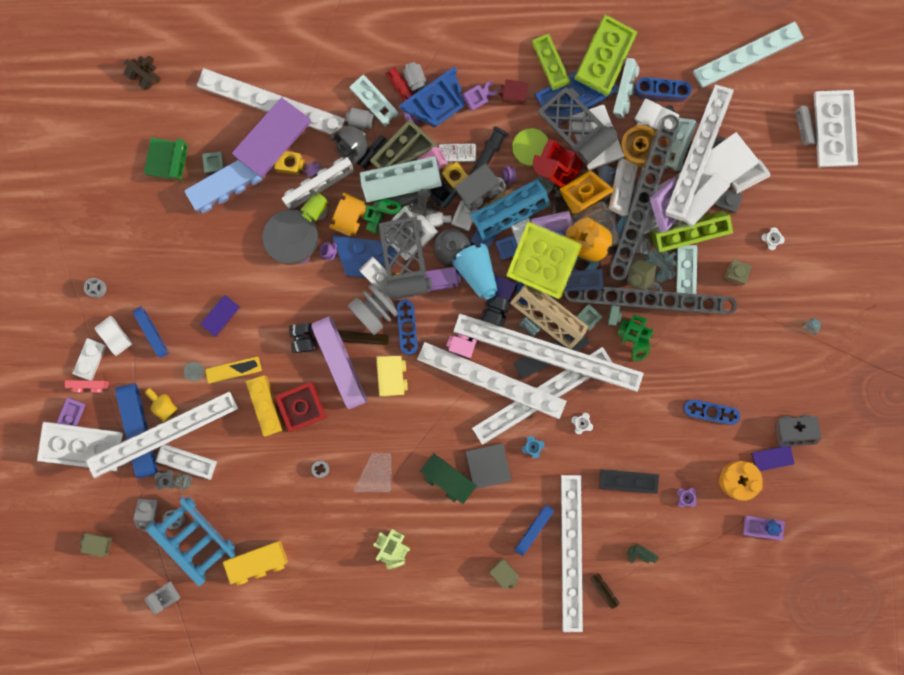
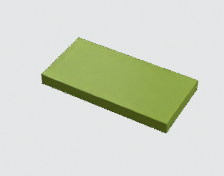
M604 14L574 79L608 96L636 37L637 31Z

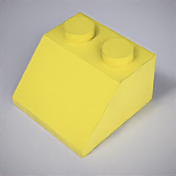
M401 356L377 357L380 396L405 395L404 391H408L407 379H403V372H406V361L402 360Z

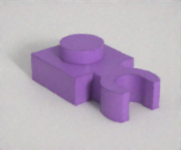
M492 81L487 82L483 89L480 85H477L462 94L470 111L488 102L486 96L492 97L497 94V90L493 92L488 90V87L493 84Z

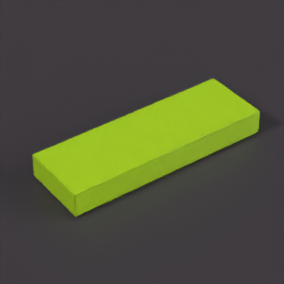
M548 33L531 40L552 91L570 84V79L550 34Z

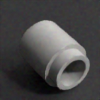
M416 62L407 64L403 73L408 87L412 92H418L426 87L425 83L427 82L420 64H416Z
M352 107L351 111H347L345 122H348L349 126L359 129H371L374 114L367 110Z

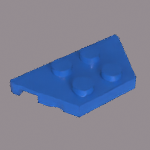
M454 66L399 105V108L436 128L465 106L461 96L460 83L457 82L456 67Z
M333 236L334 242L337 243L336 249L346 276L366 278L359 269L372 256L386 269L382 241ZM392 245L388 249L389 255L394 258L398 252Z

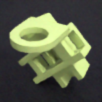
M393 529L389 536L380 532L377 541L373 544V546L381 549L376 560L386 563V569L405 564L404 557L410 550V547L401 543L404 535Z

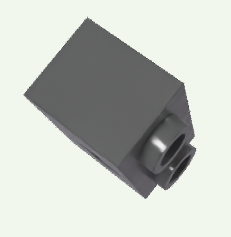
M802 415L799 418L784 416L778 419L775 424L778 447L817 445L821 439L817 416Z

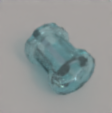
M527 316L519 324L520 327H523L530 334V337H534L541 329L540 326Z

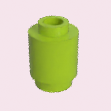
M319 193L312 195L301 208L302 216L309 222L312 220L316 222L327 208L326 205L329 202Z

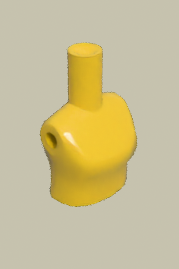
M151 388L145 392L147 397L153 402L150 407L151 412L164 423L177 412L178 408L172 403L168 395L162 394L158 397Z

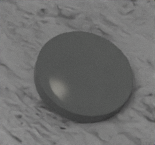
M291 209L281 211L271 217L265 225L263 231L264 248L275 261L281 264H299L307 260L317 247L319 239L318 229L313 220L309 222L302 216V211Z

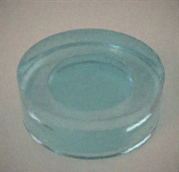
M190 362L184 368V375L190 381H198L204 375V368L200 363Z

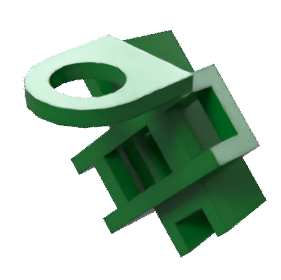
M385 198L375 200L373 206L367 205L363 217L367 223L366 229L378 235L379 223H381L384 213L397 214L401 211V205L396 201ZM388 205H393V206H396L397 208L394 209V210H391V209H388L387 206H388Z
M633 314L630 322L622 321L617 336L623 338L622 344H625L626 341L634 343L631 358L637 362L646 358L650 352V338H653V329L645 327L646 318ZM635 320L642 322V324L635 323ZM645 351L643 355L636 357L638 353Z

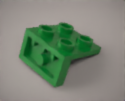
M152 137L150 139L144 174L182 181L189 144L182 139H176L175 142Z

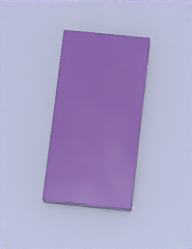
M281 97L233 151L232 155L259 177L263 178L311 123V119Z

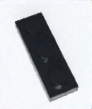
M600 469L599 489L658 494L659 474Z

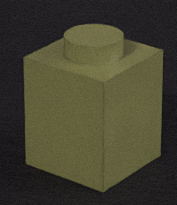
M733 259L728 264L723 280L742 286L746 284L752 266Z
M643 260L636 261L629 268L627 285L645 290L654 282L656 264Z
M94 532L85 533L80 540L81 553L99 557L108 556L113 536Z
M503 557L489 569V573L504 589L508 587L511 589L518 583L517 578L519 574Z

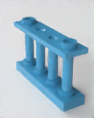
M182 495L179 501L182 505L161 524H156L153 520L147 525L146 531L190 578L200 586L205 582V571L227 553L231 558L235 556V546L229 539L225 540L195 508L196 504L190 497L186 498ZM188 511L195 520L175 537L170 538L165 533L166 529ZM201 525L208 534L191 549L183 552L178 547L179 543ZM214 539L221 548L201 565L196 566L191 561L193 560L192 557Z

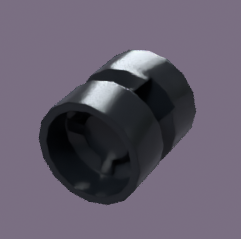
M498 296L487 299L485 302L487 308L483 310L480 320L503 327L506 320L504 314L509 311L511 301Z
M312 323L288 326L290 337L293 338L291 342L292 353L317 350L316 340L312 338L314 335Z

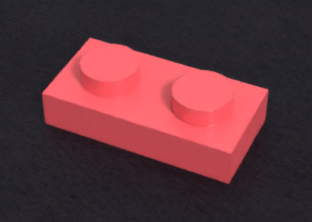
M65 380V388H70L71 392H83V389H90L92 393H102V389H109V381Z

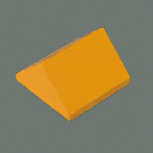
M591 170L559 189L573 215L613 192V188Z

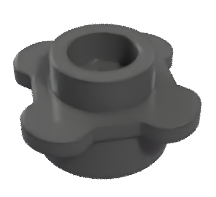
M163 470L155 473L154 478L157 481L155 486L158 490L175 486L172 478L174 475L173 471Z

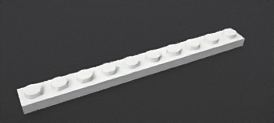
M459 314L453 331L456 334L464 335L471 339H476L477 341L634 392H638L644 374Z

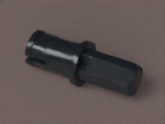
M382 135L379 136L370 148L367 147L366 154L357 164L366 170L370 165V160L388 140Z

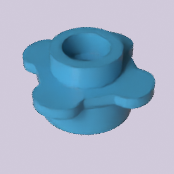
M529 436L526 445L522 447L523 453H529L533 458H538L540 456L539 452L544 448V442L537 441L533 436Z

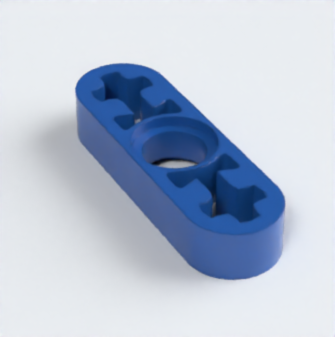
M404 299L397 305L400 348L404 354L412 355L418 349L415 311L413 303L410 300ZM404 303H407L409 307L411 306V309L408 310V317L412 315V319L406 318L401 320V316L405 317L404 311L400 310ZM405 322H410L413 325V329L409 333H405L402 330V325ZM414 334V338H410V342L415 347L411 348V351L408 352L404 348V345L407 344V338L402 339V335L411 336Z
M140 306L133 310L136 320L156 355L160 359L168 355L169 351L145 309Z
M688 400L683 407L687 416L733 425L740 419L739 411L733 407L699 400ZM695 403V407L702 408V404H704L705 406L702 409L703 416H700V411H694L692 414L688 406ZM711 406L717 410V414L713 418L708 417L706 413L707 409ZM721 408H723L722 413H730L732 411L735 419L729 421L728 417L721 416Z
M548 505L542 508L515 547V552L521 556L526 553L553 514L554 510Z

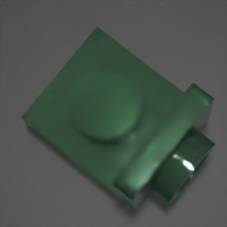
M638 543L635 546L631 545L626 553L628 555L627 560L633 563L638 553L640 554L638 558L648 564L650 561L656 563L659 558Z

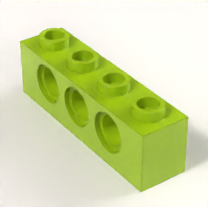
M722 210L703 215L693 227H690L684 221L674 223L666 232H660L658 227L650 229L653 248L658 252H663L732 234L733 229L730 214Z

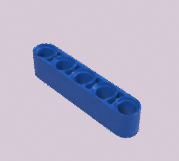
M136 383L116 387L115 392L126 439L129 440L148 431L143 405ZM153 450L132 460L134 472L138 479L155 475L158 472Z

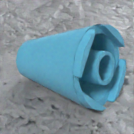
M480 244L481 247L478 248L473 245L456 254L457 259H452V263L480 298L487 300L494 297L497 291L489 251L486 244Z

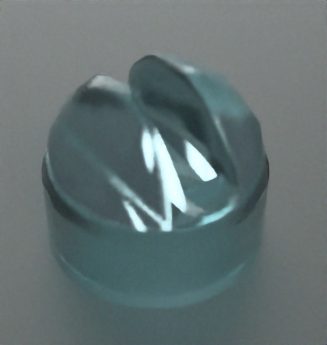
M816 318L809 319L804 324V328L810 334L816 335L821 329V322Z
M180 474L177 476L175 483L178 488L187 489L191 486L192 479L188 474ZM182 477H185L183 486H180Z

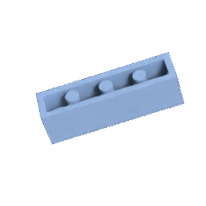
M237 160L184 191L194 209L198 213H206L212 209L213 205L226 202L229 196L234 193L236 195L245 191L246 186L258 184L262 181V178Z

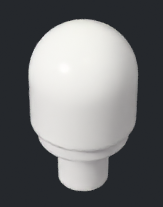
M430 212L425 217L433 227H441L444 223H452V215H443L440 212Z

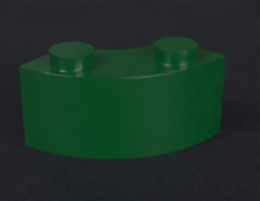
M435 453L431 455L420 470L425 475L424 480L431 486L434 484L447 492L445 496L454 503L457 500L464 504L477 487V485Z

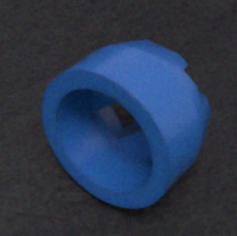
M774 519L768 521L765 526V530L771 536L782 532V529Z

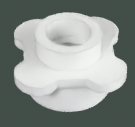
M775 227L771 228L769 233L762 235V241L767 243L770 250L776 249L777 245L783 244L785 238Z
M583 413L579 417H572L571 421L575 425V433L582 434L583 431H591L593 429L588 413Z

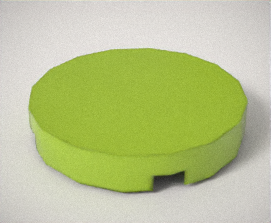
M534 128L519 132L512 145L514 157L520 164L533 167L534 155L541 156L543 148L548 141L547 136L542 131Z

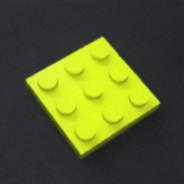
M529 221L526 224L506 276L560 299L582 244Z

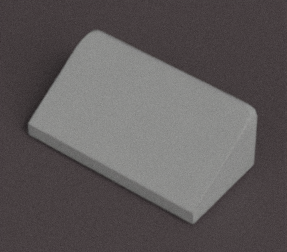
M802 105L795 112L802 144L805 147L816 144V135L810 109Z

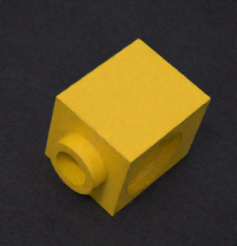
M286 151L275 163L274 169L279 173L300 175V170L303 171L305 160L302 159L300 153ZM294 159V166L287 167V160Z
M452 162L443 168L442 172L443 179L454 191V186L468 177L458 162L454 164ZM454 172L459 173L461 176L457 181L450 179V175Z

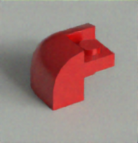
M548 139L541 156L534 155L533 159L535 172L547 182L560 187H564L574 181L583 165L575 151L564 149L555 140Z

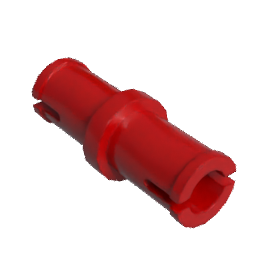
M396 67L391 68L389 72L385 73L394 85L395 92H398L404 101L413 96V93L407 86V81L403 80Z

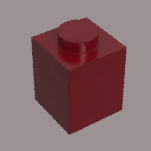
M506 79L505 85H501L499 96H503L502 102L524 106L528 83Z

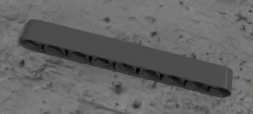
M666 115L657 124L630 202L628 215H626L607 269L608 276L611 279H624L630 268L651 207L650 198L656 193L679 127V120L675 115ZM666 119L671 120L673 124L671 129L665 127L664 122ZM660 137L664 138L666 141V146L664 148L658 145V139ZM653 156L659 158L660 163L658 166L652 164ZM647 174H650L653 177V183L651 185L647 184L645 181V177ZM641 192L647 196L645 203L639 201V194ZM634 211H638L641 215L638 222L632 218ZM629 229L634 232L632 240L626 237V232ZM623 247L628 251L626 258H622L619 254L620 249ZM616 266H619L622 270L618 277L613 274V269Z
M603 287V289L594 290L597 293L595 300H589L587 298L589 290H577L578 297L575 299L568 297V291L564 292V297L568 302L581 304L614 305L619 307L729 315L737 309L736 300L726 296ZM614 292L616 300L614 302L608 301L606 293ZM626 294H634L635 302L628 303L625 300ZM646 295L654 297L655 302L653 305L646 304ZM666 296H670L674 300V304L670 307L664 303ZM685 298L692 299L693 306L691 308L684 306L683 301ZM705 299L712 302L710 310L705 309L703 306ZM724 301L731 303L732 308L730 311L723 309Z

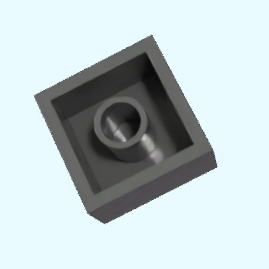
M484 164L454 186L458 197L470 211L472 208L476 210L484 204L483 200L487 197L491 199L497 195L500 182L487 164Z

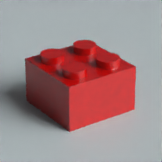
M309 382L275 396L289 432H294L327 418L314 382Z

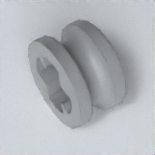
M320 460L312 465L311 471L315 477L323 478L329 473L330 468L327 462ZM323 464V468H326V471L321 472L319 475L316 473L318 470L315 471V467Z

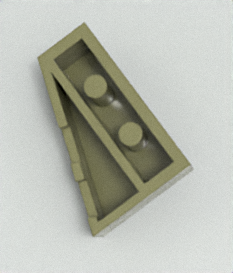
M409 119L374 155L370 163L375 169L416 161L418 157L430 151L431 148L437 147V144Z

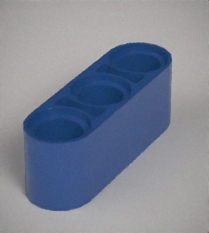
M650 77L639 79L634 89V93L638 98L670 102H684L692 91L691 85L686 81ZM639 85H646L648 87V91H642L639 88ZM658 87H665L667 89V93H661L658 90ZM677 89H684L686 95H680L677 92Z

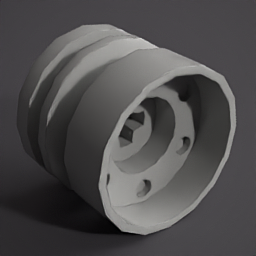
M371 284L368 288L373 292V295L370 296L364 290L363 295L366 301L363 302L356 297L348 307L370 332L375 335L383 328L379 319L383 317L390 322L391 319L386 313L390 311L395 317L398 312L387 295Z

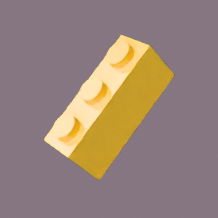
M263 375L246 381L263 436L267 437L285 431L268 377Z
M281 540L225 560L223 564L230 584L236 583L238 586L248 582L247 578L255 576V579L265 576V571L273 569V572L284 569V564L288 563Z

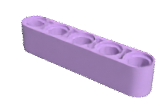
M328 316L312 323L315 337L346 407L350 410L367 403L365 392L333 319Z

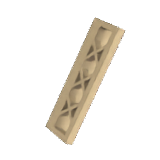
M526 284L523 285L510 302V304L568 349H572L583 338L588 329L586 324L548 294ZM523 297L528 301V305H522L517 300ZM534 310L541 311L543 317H537L534 314ZM549 322H555L559 329L551 328ZM564 334H570L575 339L569 342L564 338Z

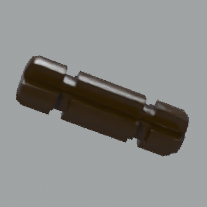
M599 573L593 575L591 581L597 586L596 588L605 601H608L607 604L611 609L616 608L620 603L613 596L614 594L605 581H602L603 578Z

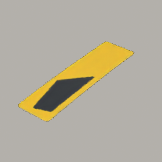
M259 357L205 369L209 384L262 371Z

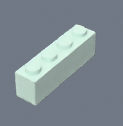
M436 156L360 173L361 186L366 202L442 186Z

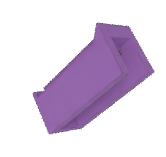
M455 267L426 271L427 277H431L433 287L430 289V292L451 289L454 285L458 288V283H461L460 273L456 272Z

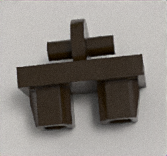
M140 56L138 61L136 59L125 60L124 64L127 67L124 75L131 80H135L139 74L142 78L138 85L142 89L149 90L154 83H159L161 77L152 72L155 71L156 67L153 65L154 58L151 56L145 59Z

